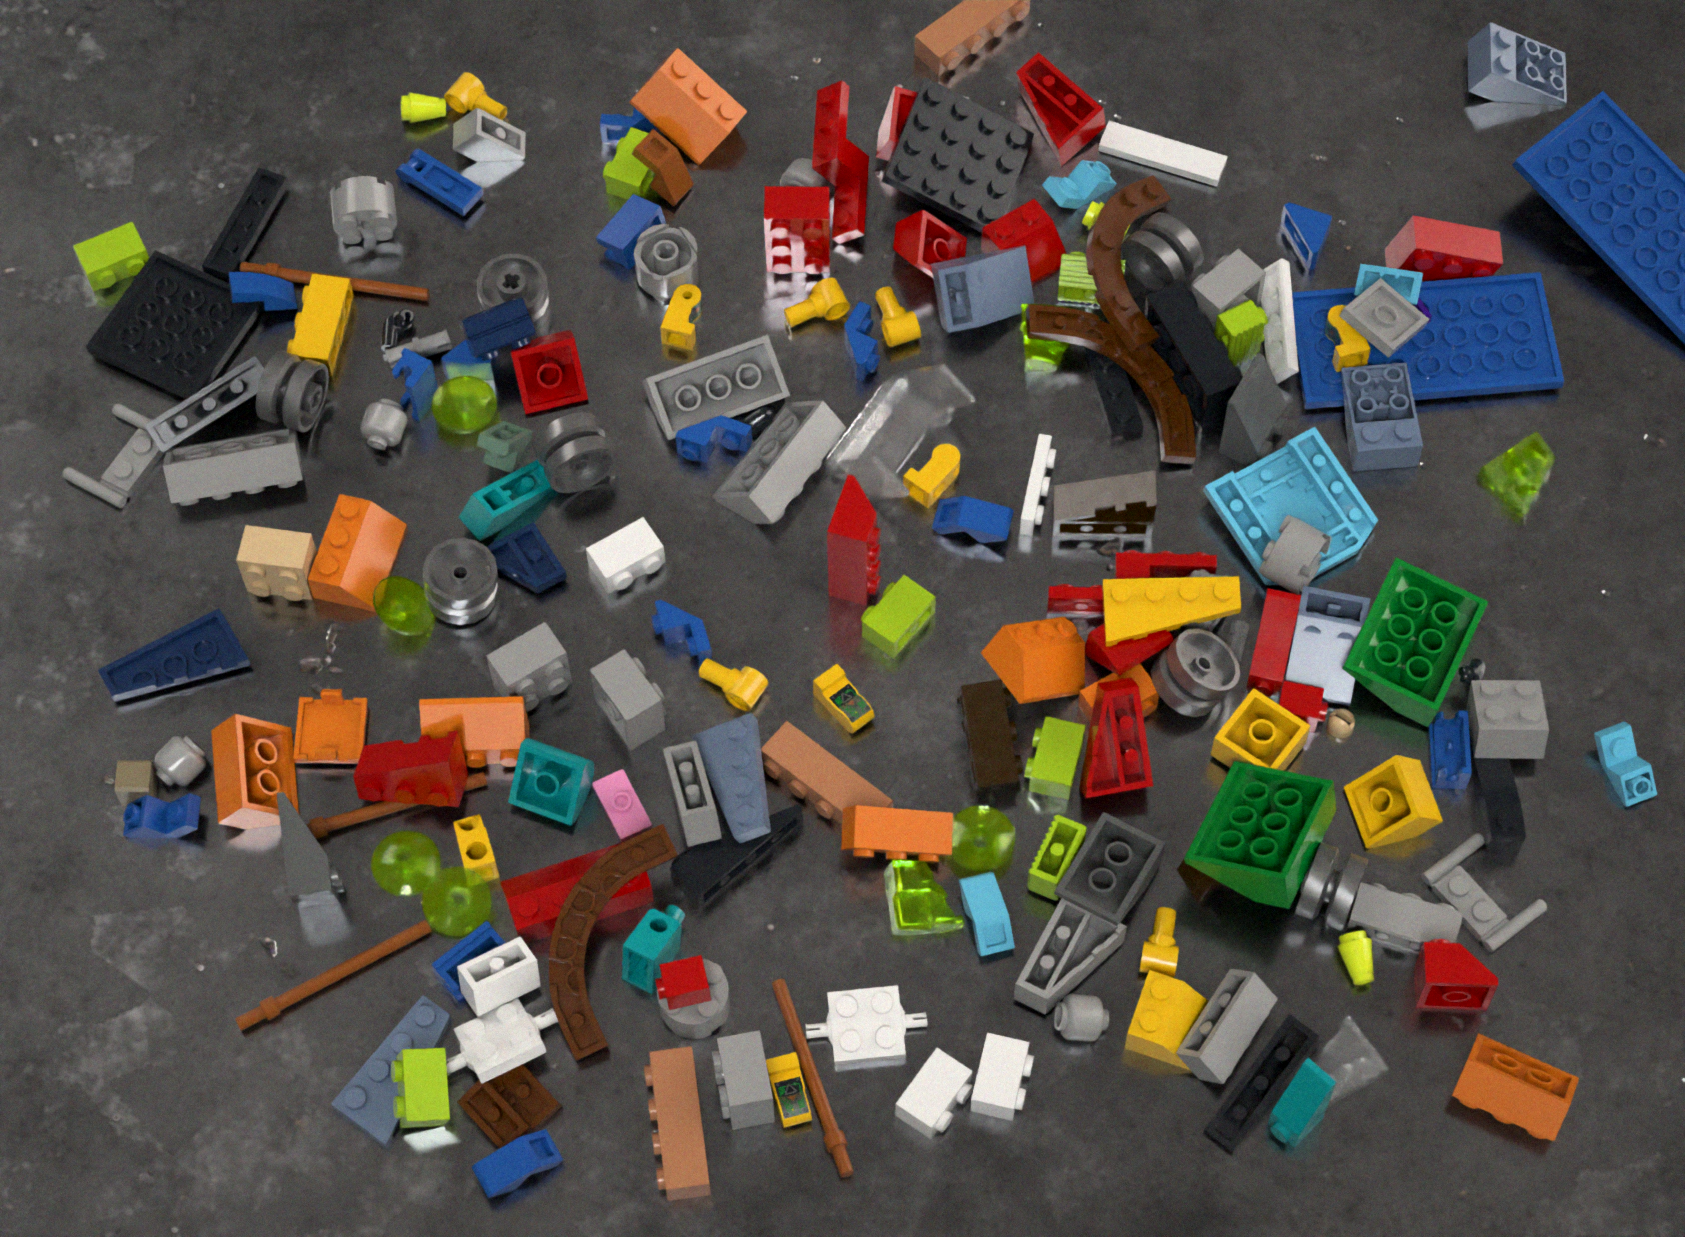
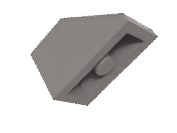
M479 108L474 109L453 124V150L476 162L521 161L525 158L526 132Z

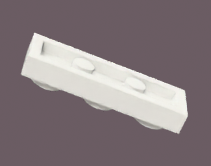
M1039 434L1021 515V535L1033 537L1035 524H1042L1045 506L1039 505L1041 496H1048L1051 477L1045 476L1047 468L1053 469L1057 450L1051 449L1052 436Z

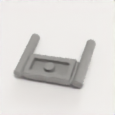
M118 403L113 406L112 413L138 427V430L101 476V481L98 482L71 467L65 468L62 475L64 479L122 508L126 504L127 498L133 495L164 453L161 452L144 426L152 420Z
M1475 833L1422 873L1421 878L1427 885L1432 887V891L1443 903L1451 905L1456 911L1464 913L1462 924L1478 941L1483 942L1487 951L1492 953L1545 912L1547 905L1543 900L1537 899L1509 921L1507 915L1460 865H1457L1485 843L1483 835Z

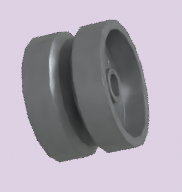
M1160 212L1151 215L1141 225L1140 230L1134 232L1126 239L1121 247L1122 259H1126L1125 264L1136 280L1153 292L1179 281L1183 283L1185 277L1192 275L1204 260L1203 250L1190 229L1177 218Z
M518 253L503 254L491 259L481 269L477 278V294L481 311L514 298L522 297L535 331L546 322L550 313V296L546 274L538 262L531 257Z
M285 351L276 352L266 365L259 382L256 395L257 416L274 424L283 421L287 428L299 432H307L316 422L325 402L329 381L328 368L325 364L310 359L304 360L301 363V359L297 355Z
M572 413L554 420L536 435L532 444L540 465L544 467L545 476L551 488L561 493L577 492L597 484L614 469L617 462L616 453L610 441L605 438V431L599 419L592 413Z
M455 538L436 545L426 556L423 566L424 594L426 604L434 616L446 623L464 625L475 623L490 613L496 604L498 596V573L495 557L486 546L476 540Z
M1196 628L1187 629L1170 644V647L1154 661L1151 676L1158 695L1169 707L1180 714L1199 717L1210 712L1221 701V698L1237 685L1240 677V668L1235 654L1221 638L1209 631Z
M1321 842L1315 859L1311 862L1301 885L1300 892L1302 894L1295 914L1313 920L1318 916L1323 901L1328 902L1329 905L1324 916L1325 925L1343 931L1369 859L1351 853L1346 857L1341 872L1336 871L1335 868L1340 856L1339 849Z

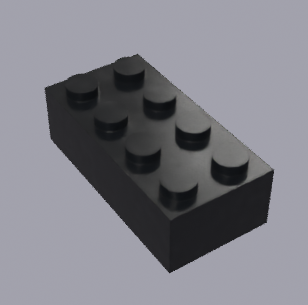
M1181 281L1146 295L1144 316L1160 336L1151 346L1174 373L1173 380L1181 394H1185L1190 410L1201 429L1203 430L1224 421L1228 401L1242 380L1243 374L1238 366L1232 365L1228 358L1225 344L1221 340L1218 341L1216 339L1209 318L1202 316L1192 291H1187Z

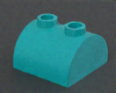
M526 738L520 745L508 803L571 826L581 813L588 797L594 776V762L531 738Z

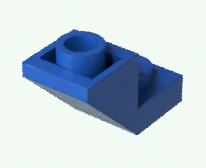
M635 107L632 117L622 114H601L600 132L602 142L618 144L621 137H626L631 127L650 133L653 129H658Z
M859 301L844 324V342L856 379L863 382L868 372L873 373L877 368L880 355H878V340L868 336L874 323L871 320V306Z
M720 415L678 430L675 436L677 452L686 459L692 461L700 460L706 463L717 442L727 449H738L747 452L752 444L751 425Z
M967 496L939 499L932 529L938 534L965 531L980 543L1004 541L1008 537L1014 510Z
M663 600L654 601L656 614L651 615V621L655 634H662L664 644L669 645L686 640L690 657L697 656L699 666H701L706 658L712 660V650L703 620Z
M189 793L169 803L145 795L127 804L123 814V821L125 823L123 836L128 838H180L198 829L201 797Z
M547 1129L515 1139L478 1161L471 1168L488 1198L516 1190L530 1175L557 1167L564 1159Z

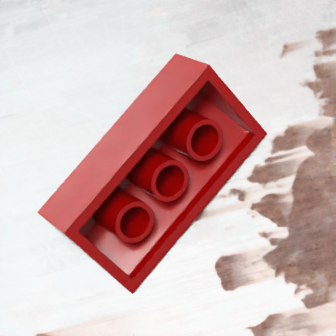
M849 474L827 530L829 596L867 606L870 596L877 595L881 582V576H878L881 567V561L878 560L881 551V544H878L881 528L877 527V513L855 476Z
M623 842L501 881L500 885L517 936L521 937L525 944L552 936L557 917L574 885L579 882L599 858ZM647 872L624 885L604 906L596 921L653 903L652 885Z

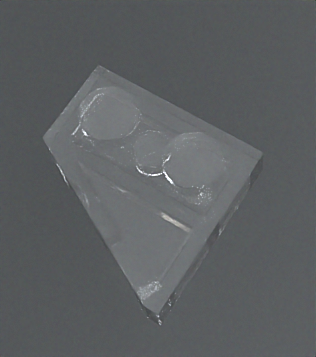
M1350 1015L1344 1018L1341 1028L1334 1039L1329 1040L1323 1049L1321 1058L1314 1062L1336 1081L1328 1107L1388 1074V1067Z

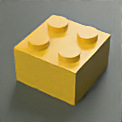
M1253 688L1214 737L1211 756L1231 768L1234 761L1285 771L1306 744L1311 725Z

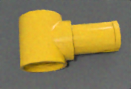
M469 72L462 73L444 94L447 104L456 112L464 114L468 110L472 112L474 109L479 108L502 121L507 115V107L488 97L482 82Z
M826 278L813 286L808 299L785 308L783 311L789 326L792 328L814 317L821 318L824 316L829 321L839 319L849 311L850 304L835 278Z
M886 286L877 290L875 299L883 313L881 328L887 345L891 348L921 338V330L915 313L913 311L907 312L904 307L900 306L891 287Z
M709 658L703 661L698 672L700 678L721 687L726 699L733 706L745 712L751 711L769 683L766 677L754 668L745 666L741 671L736 668L730 670Z
M1168 907L1156 909L1152 935L1143 944L1139 972L1148 973L1151 970L1172 978L1175 977L1179 946H1176V940L1173 938L1176 911Z

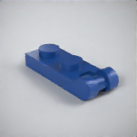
M418 148L409 155L410 160L406 164L402 163L395 170L396 175L403 182L415 185L463 216L483 196L482 187Z

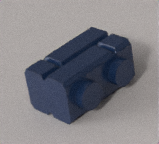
M522 297L514 298L458 321L472 357L477 358L481 356L482 361L501 355L499 349L510 344L512 349L531 343L529 337L536 334Z

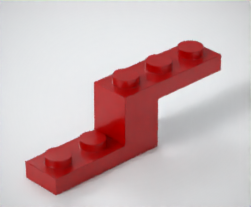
M842 80L817 90L812 169L835 186L832 239L839 245L864 235L869 156L846 138L849 86Z
M1128 550L1123 553L1116 552L1114 579L1189 577L1194 570L1199 571L1201 569L1206 570L1210 574H1216L1217 555H1208L1204 552H1194L1191 554H1174L1170 551L1140 553L1136 550ZM1059 584L1057 586H1049L1047 614L1104 615L1102 585L1074 587L1070 584Z

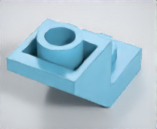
M1081 160L1068 177L1049 176L1042 186L1060 207L1078 209L1113 189L1117 183L1109 175L1111 173L1109 168L1102 162Z
M1624 721L1595 732L1594 737L1600 764L1623 805L1628 807L1656 796L1657 791L1651 764L1637 756L1631 725Z
M991 871L959 879L964 911L972 919L978 953L981 956L1015 948L1009 914L994 873Z

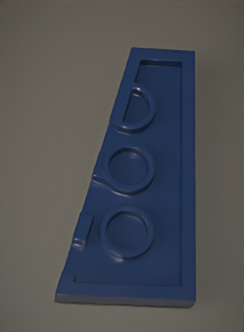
M218 608L98 669V673L114 702L251 666V663L223 613Z

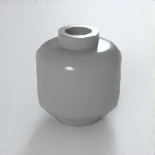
M807 158L794 160L780 179V186L824 187L826 179L812 169V160Z
M380 399L378 402H373L367 407L360 426L361 434L368 439L367 444L373 448L385 450L386 446H396L400 443L406 428L407 415L403 412V407L397 402L389 399Z
M188 735L184 738L174 736L155 756V762L159 767L156 774L169 786H172L175 782L181 786H188L206 767L204 756L207 753Z
M1069 994L1063 998L1062 1002L1056 1004L1054 1026L1066 1040L1092 1042L1099 1038L1102 1030L1108 1028L1109 1011L1103 1008V1004L1097 996Z

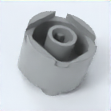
M358 176L341 181V187L335 190V186L331 189L333 228L338 235L342 236L344 243L357 244L363 238L372 237L379 241H385L393 237V230L397 226L394 188L390 182L385 180L386 185L377 183V177Z
M659 224L646 229L640 234L634 249V261L637 281L644 291L658 301H666L672 298L674 291L680 285H697L699 282L698 248L695 238L688 230L679 227V229L671 228L669 224Z
M1287 515L1280 526L1279 532L1281 535L1277 542L1271 540L1262 554V558L1265 560L1259 569V573L1292 593L1300 595L1303 586L1310 584L1320 568L1321 563L1319 562L1322 557L1320 552L1327 554L1332 537L1296 517Z
M704 958L702 959L711 1001L669 1010L667 998L659 1000L657 991L659 1010L663 1021L676 1035L687 1039H701L711 1035V1032L726 1022L730 1011L729 988L726 976L721 966Z

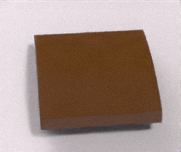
M524 1064L483 1084L478 1080L457 1101L499 1149L521 1136L536 1131L563 1106Z

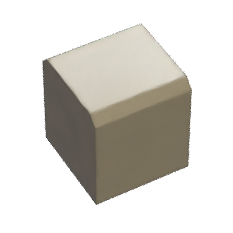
M118 760L115 793L121 806H127V804L145 795L157 798L159 776L156 774L157 770L152 760Z

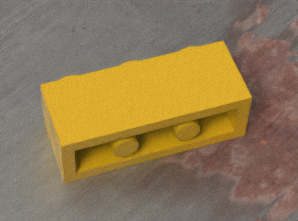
M312 274L309 286L305 285L303 289L302 303L304 305L302 312H297L295 317V337L289 340L287 352L297 355L301 359V363L304 360L310 359L325 364L330 377H332L354 298L350 279Z

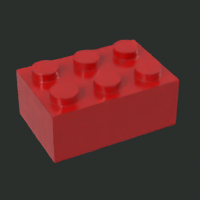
M765 186L764 233L767 272L778 274L789 272H807L809 274L830 273L829 187Z

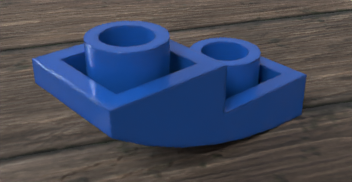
M229 272L232 303L263 301L265 311L297 309L293 283L266 274Z

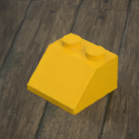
M1395 755L1344 786L1365 847L1368 849L1417 837L1443 822L1420 760Z
M1149 970L1127 1033L1125 1049L1190 1070L1177 1056L1176 1052L1209 1001L1184 981Z

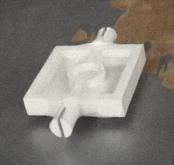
M898 985L827 992L829 1012L826 1023L805 1024L807 1039L828 1037L833 1047L834 1064L841 1065L906 1058L904 1042L906 1029L927 1027L926 1012L905 1014L900 1004Z
M516 998L454 1028L460 1043L461 1053L446 1060L447 1074L450 1075L468 1066L477 1074L481 1084L546 1053V1048L541 1040L540 1030L558 1022L553 1008L533 1018L532 1015L525 1011L520 1000Z

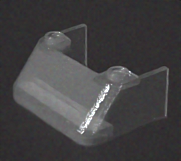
M945 364L895 373L880 386L839 441L838 445L827 457L824 466L833 476L844 482L848 474L855 476L864 493L876 500L907 497L910 491L900 482L901 477L896 473L897 469L927 429L944 427L952 419V412L955 408L974 405L977 399Z

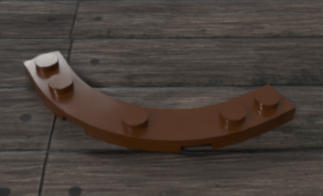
M1154 175L1122 188L1107 201L1092 223L1086 246L1088 275H1093L1097 288L1095 293L1096 300L1107 320L1131 353L1153 344L1160 337L1131 296L1121 266L1122 240L1129 225L1146 214L1166 207L1172 200Z
M1028 305L1026 309L1027 339L1059 341L1084 346L1117 363L1136 380L1152 405L1159 430L1161 462L1194 463L1197 458L1195 434L1188 400L1185 394H1181L1173 380L1174 373L1150 346L1131 353L1113 327L1108 323L1098 320V315L1077 309Z
M664 824L623 842L599 858L579 882L574 885L557 917L549 950V988L556 1017L576 1061L609 1046L595 1017L586 990L584 974L585 955L592 928L604 906L624 885L639 875L678 857Z

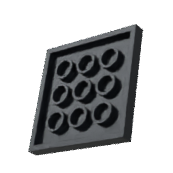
M924 77L920 82L881 181L982 232L984 226L1004 216L1035 133Z
M155 250L85 347L88 354L187 399L212 383L264 309L263 301L232 303L229 283Z

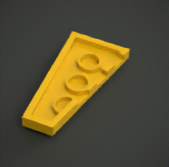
M1239 576L1103 579L1102 582L1106 647L1117 645L1119 641L1130 638L1136 640L1147 637L1150 633L1162 630L1168 632L1179 629L1181 625L1193 622L1199 624L1238 614L1241 611Z

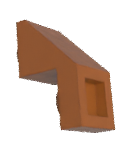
M654 129L634 148L632 155L656 174L650 187L671 205L675 206L694 185L678 149Z

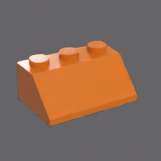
M676 48L663 60L629 101L633 107L698 165L726 138L747 112L679 48Z
M339 494L308 576V583L313 598L377 612L408 528L407 524L372 501Z
M1066 617L1003 625L981 652L1019 704L1080 694V690L1085 688V642L1077 633L1076 626Z
M523 696L419 699L421 736L430 735L432 739L447 737L450 731L458 730L467 766L472 768H480L486 764H501L506 767L516 766L521 742L529 738L530 732Z
M234 714L211 730L219 824L246 830L280 825L277 793L280 792L285 793L299 814L291 727Z
M1478 1033L1452 1096L1458 1098L1463 1105L1469 1108H1480L1491 1113L1495 1119L1502 1123H1514L1525 1128L1533 1137L1538 1139L1547 1138L1554 1141L1571 1105L1579 1078Z

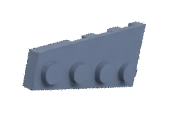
M748 713L692 735L691 738L697 742L703 766L733 837L739 843H743L771 832L757 718L752 713Z
M422 995L331 1103L332 1108L388 1149L393 1140L392 1135L400 1122V1118L394 1117L393 1100L395 1096H398V1084L393 1082L391 1078L392 1060H396V1056L402 1049L438 1048L452 1020L451 1015Z

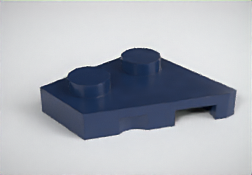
M534 522L487 546L495 557L497 571L536 593H540L567 578L566 571Z

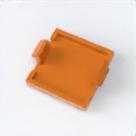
M322 689L320 693L321 699L299 697L293 755L294 762L358 764L363 746L365 745L368 699L353 698V700H344L342 695L343 689Z

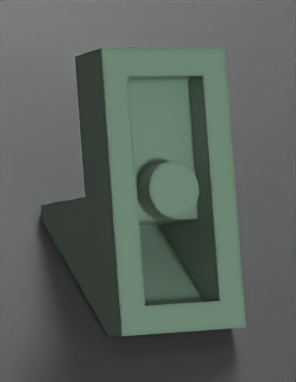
M502 421L479 433L476 446L486 449L483 460L486 465L512 473L532 438L533 431Z

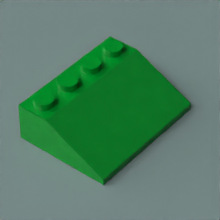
M1396 557L1342 669L1397 713L1428 727L1441 706L1489 601Z
M1234 761L1184 857L1185 863L1255 902L1289 909L1337 811L1334 781Z

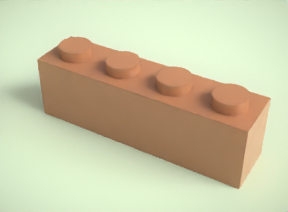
M964 0L915 35L914 54L935 74L941 76L947 70L955 69L961 60L971 53H977L990 39L999 37L1015 21L1024 19L1030 11V0Z
M788 721L761 748L763 770L774 779L778 777L788 784V788L794 795L801 799L807 798L815 804V809L827 819L832 817L841 824V828L843 808L859 805L893 808V800Z
M692 1046L649 1052L651 1064L644 1065L646 1087L653 1086L655 1098L648 1099L650 1121H658L659 1133H652L654 1155H662L663 1167L656 1168L658 1189H666L668 1201L711 1195Z

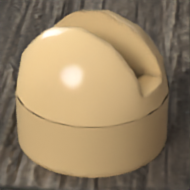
M1343 708L1336 709L1329 715L1327 730L1332 736L1342 739L1349 737L1353 733L1355 718L1349 710Z

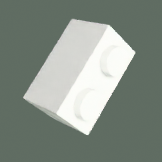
M644 517L586 548L588 565L608 594L615 590L625 589L636 578L645 573L651 574L657 571L666 562L664 546Z
M517 937L457 966L461 993L477 1017L541 986L537 959L521 937Z
M987 1033L971 1098L970 1111L1013 1121L1015 1109L1022 1110L1025 1100L1026 1089L1020 1088L1023 1076L1030 1077L1034 1056L1028 1055L1029 1042Z
M936 1048L896 1102L895 1116L932 1139L937 1130L942 1133L948 1127L954 1116L951 1111L958 1102L964 1104L974 1089V1086L971 1084L973 1071L939 1048Z

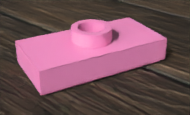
M623 769L592 783V787L620 842L627 841L653 828Z

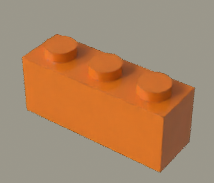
M859 805L843 808L841 850L853 851V857L874 858V852L886 853V859L907 860V855H918L919 862L936 863L939 862V857L952 855L953 813Z

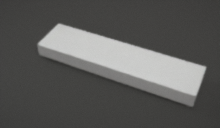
M1108 121L1098 149L1100 152L1216 187L1228 157L1112 121Z
M1282 258L1263 269L1266 272L1261 297V307L1268 319V324L1264 326L1263 331L1265 356L1277 384L1299 372L1290 264Z

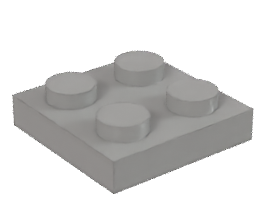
M1381 278L1344 307L1339 315L1388 358L1425 328L1430 320Z

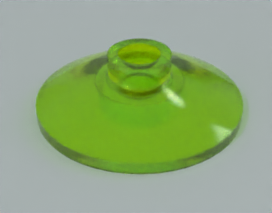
M458 376L447 380L436 390L431 406L433 416L441 427L453 433L466 434L482 429L492 420L497 409V399L492 387L484 380L473 376ZM464 408L471 409L467 412H460Z
M390 576L380 581L373 592L375 611L390 629L403 635L416 636L430 628L434 621V614L428 608L424 589L419 584L405 577Z
M979 805L963 809L953 817L951 856L963 867L975 871H987L1001 866L1009 859L1015 847L1016 836L1011 821L1005 814L993 807ZM982 839L987 844L984 847H978L974 842Z
M410 830L395 832L384 838L375 848L371 858V870L377 884L386 892L398 896H410L427 889L437 878L441 866L439 850L435 843L428 836ZM402 855H410V859L406 862L398 860Z
M453 866L438 871L428 880L422 893V909L427 921L439 932L450 936H465L472 933L487 920L492 907V896L486 881L478 873L466 867ZM455 893L462 894L465 898L464 904H455L453 895Z

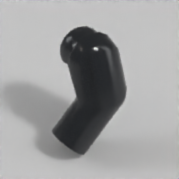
M401 309L384 320L381 334L382 351L385 352L386 349L397 347V337L412 326L415 317L411 310Z
M764 405L747 416L737 415L731 417V419L751 425L752 435H756L773 422L774 411L771 407Z
M1474 658L1469 666L1462 665L1459 668L1460 682L1470 685L1471 680H1483L1486 672L1484 661Z

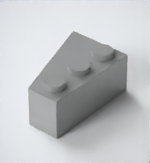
M1061 898L1015 983L1014 999L1043 1014H1047L1124 942L1127 926L1121 923L1115 926Z

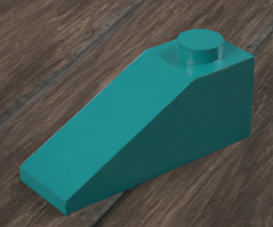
M537 459L473 493L458 518L481 541L506 527L554 489L551 488L545 476L544 467L540 465Z
M1310 1058L1304 1061L1272 1110L1268 1121L1273 1135L1283 1143L1288 1141L1294 1148L1324 1118L1336 1085V1081Z

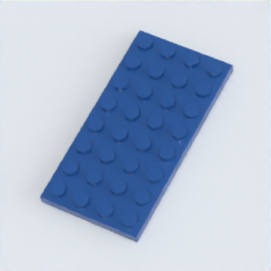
M1602 91L1519 156L1512 166L1685 344V174Z
M1541 272L1422 282L1419 298L1432 315L1431 322L1427 323L1425 328L1389 358L1367 340L1371 350L1368 363L1365 366L1406 363L1414 400L1562 388L1564 384ZM1356 287L1292 292L1298 373L1305 409L1344 406L1341 371L1336 372L1332 363L1335 345L1326 336L1325 325L1328 312L1332 307L1336 305L1347 306L1358 297L1354 295Z

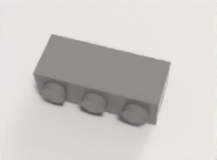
M696 740L663 748L668 777L687 846L722 839L716 807Z
M1360 882L1346 933L1364 930L1367 933V937L1371 938L1372 941L1419 955L1424 942H1429L1433 939H1447L1450 943H1456L1464 913L1456 911L1453 906L1445 903L1433 904L1423 901L1419 896L1412 893L1399 894L1387 890L1385 886L1378 883L1366 884Z
M1230 969L1178 1048L1177 1056L1199 1080L1224 1084L1244 1051L1251 1044L1263 1021L1268 1017L1278 998L1255 972Z

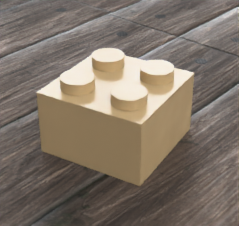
M245 525L236 561L247 592L261 597L269 595L283 596L292 601H300L302 599L313 600L308 576L316 558L317 550L312 534Z

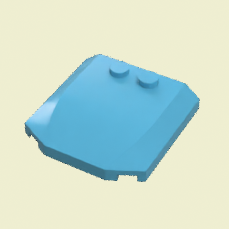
M1316 427L1287 441L1285 447L1234 474L1232 471L1206 485L1203 490L1266 586L1278 584L1259 573V569L1265 560L1262 558V554L1271 540L1277 542L1281 535L1279 529L1287 515L1296 517L1332 537L1327 554L1320 552L1322 554L1319 562L1321 566L1314 577L1356 555L1378 522L1377 517Z

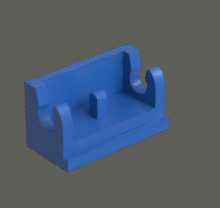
M633 194L596 236L597 243L608 248L604 255L630 270L635 265L634 249L640 234L652 226L666 224L661 206Z
M404 348L401 352L402 357L393 368V378H398L403 371L406 381L404 385L407 390L400 399V405L404 409L407 407L408 402L411 401L413 406L412 418L420 422L440 396L432 361Z
M1458 711L1453 719H1444V713L1439 712L1435 715L1433 723H1430L1428 726L1431 788L1466 789L1472 774L1468 711Z
M485 921L431 964L435 978L460 1005L466 999L461 993L457 966L506 942L491 927L489 922Z

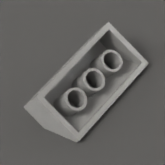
M768 335L651 376L642 381L653 413L668 440L676 438L678 430L720 415L731 418L790 396Z
M823 400L786 402L773 418V422L765 428L712 497L718 503L754 524H773L784 515V509L789 502L802 492L803 484L809 476L821 467L822 459L830 450L838 445L839 437L846 430V426Z
M290 428L171 448L166 451L163 462L171 503L179 502L182 506L198 503L200 501L199 498L210 496L214 500L231 497L232 492L245 490L246 494H254L264 491L266 486L278 484L279 488L292 487L297 484V481L303 480L298 435L296 430Z

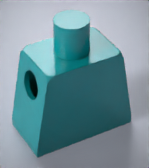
M668 905L663 913L656 909L648 910L623 944L622 980L653 995L657 988L655 978L661 977L659 965L673 961L681 945V923L685 918V913L679 907Z

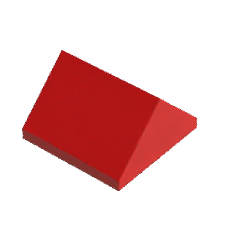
M1104 624L1089 632L1085 643V655L1121 676L1171 644L1174 638L1169 631L1162 630L1150 633L1144 638L1136 640L1130 638L1119 641L1117 645L1106 647Z

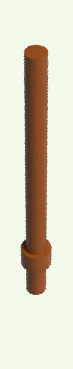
M241 262L240 272L266 274L297 283L310 284L312 274L348 278L350 279L353 291L428 301L430 293L428 288L283 268L281 264L267 262L266 265Z
M484 772L469 776L464 792L487 785ZM383 801L323 819V816L309 819L310 823L306 825L315 839L328 836L330 831L421 804Z
M423 920L275 998L271 995L259 1002L260 1006L235 1018L240 1031L265 1018L269 1021L281 1015L280 1011L425 936L432 932L427 921Z
M785 979L775 980L772 982V987L824 1129L825 1136L823 1140L828 1153L833 1154L840 1177H848L854 1173L846 1150L848 1142L844 1131L839 1130Z

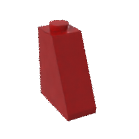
M1268 588L1246 690L1251 691L1254 688L1266 697L1272 695L1279 697L1302 595Z

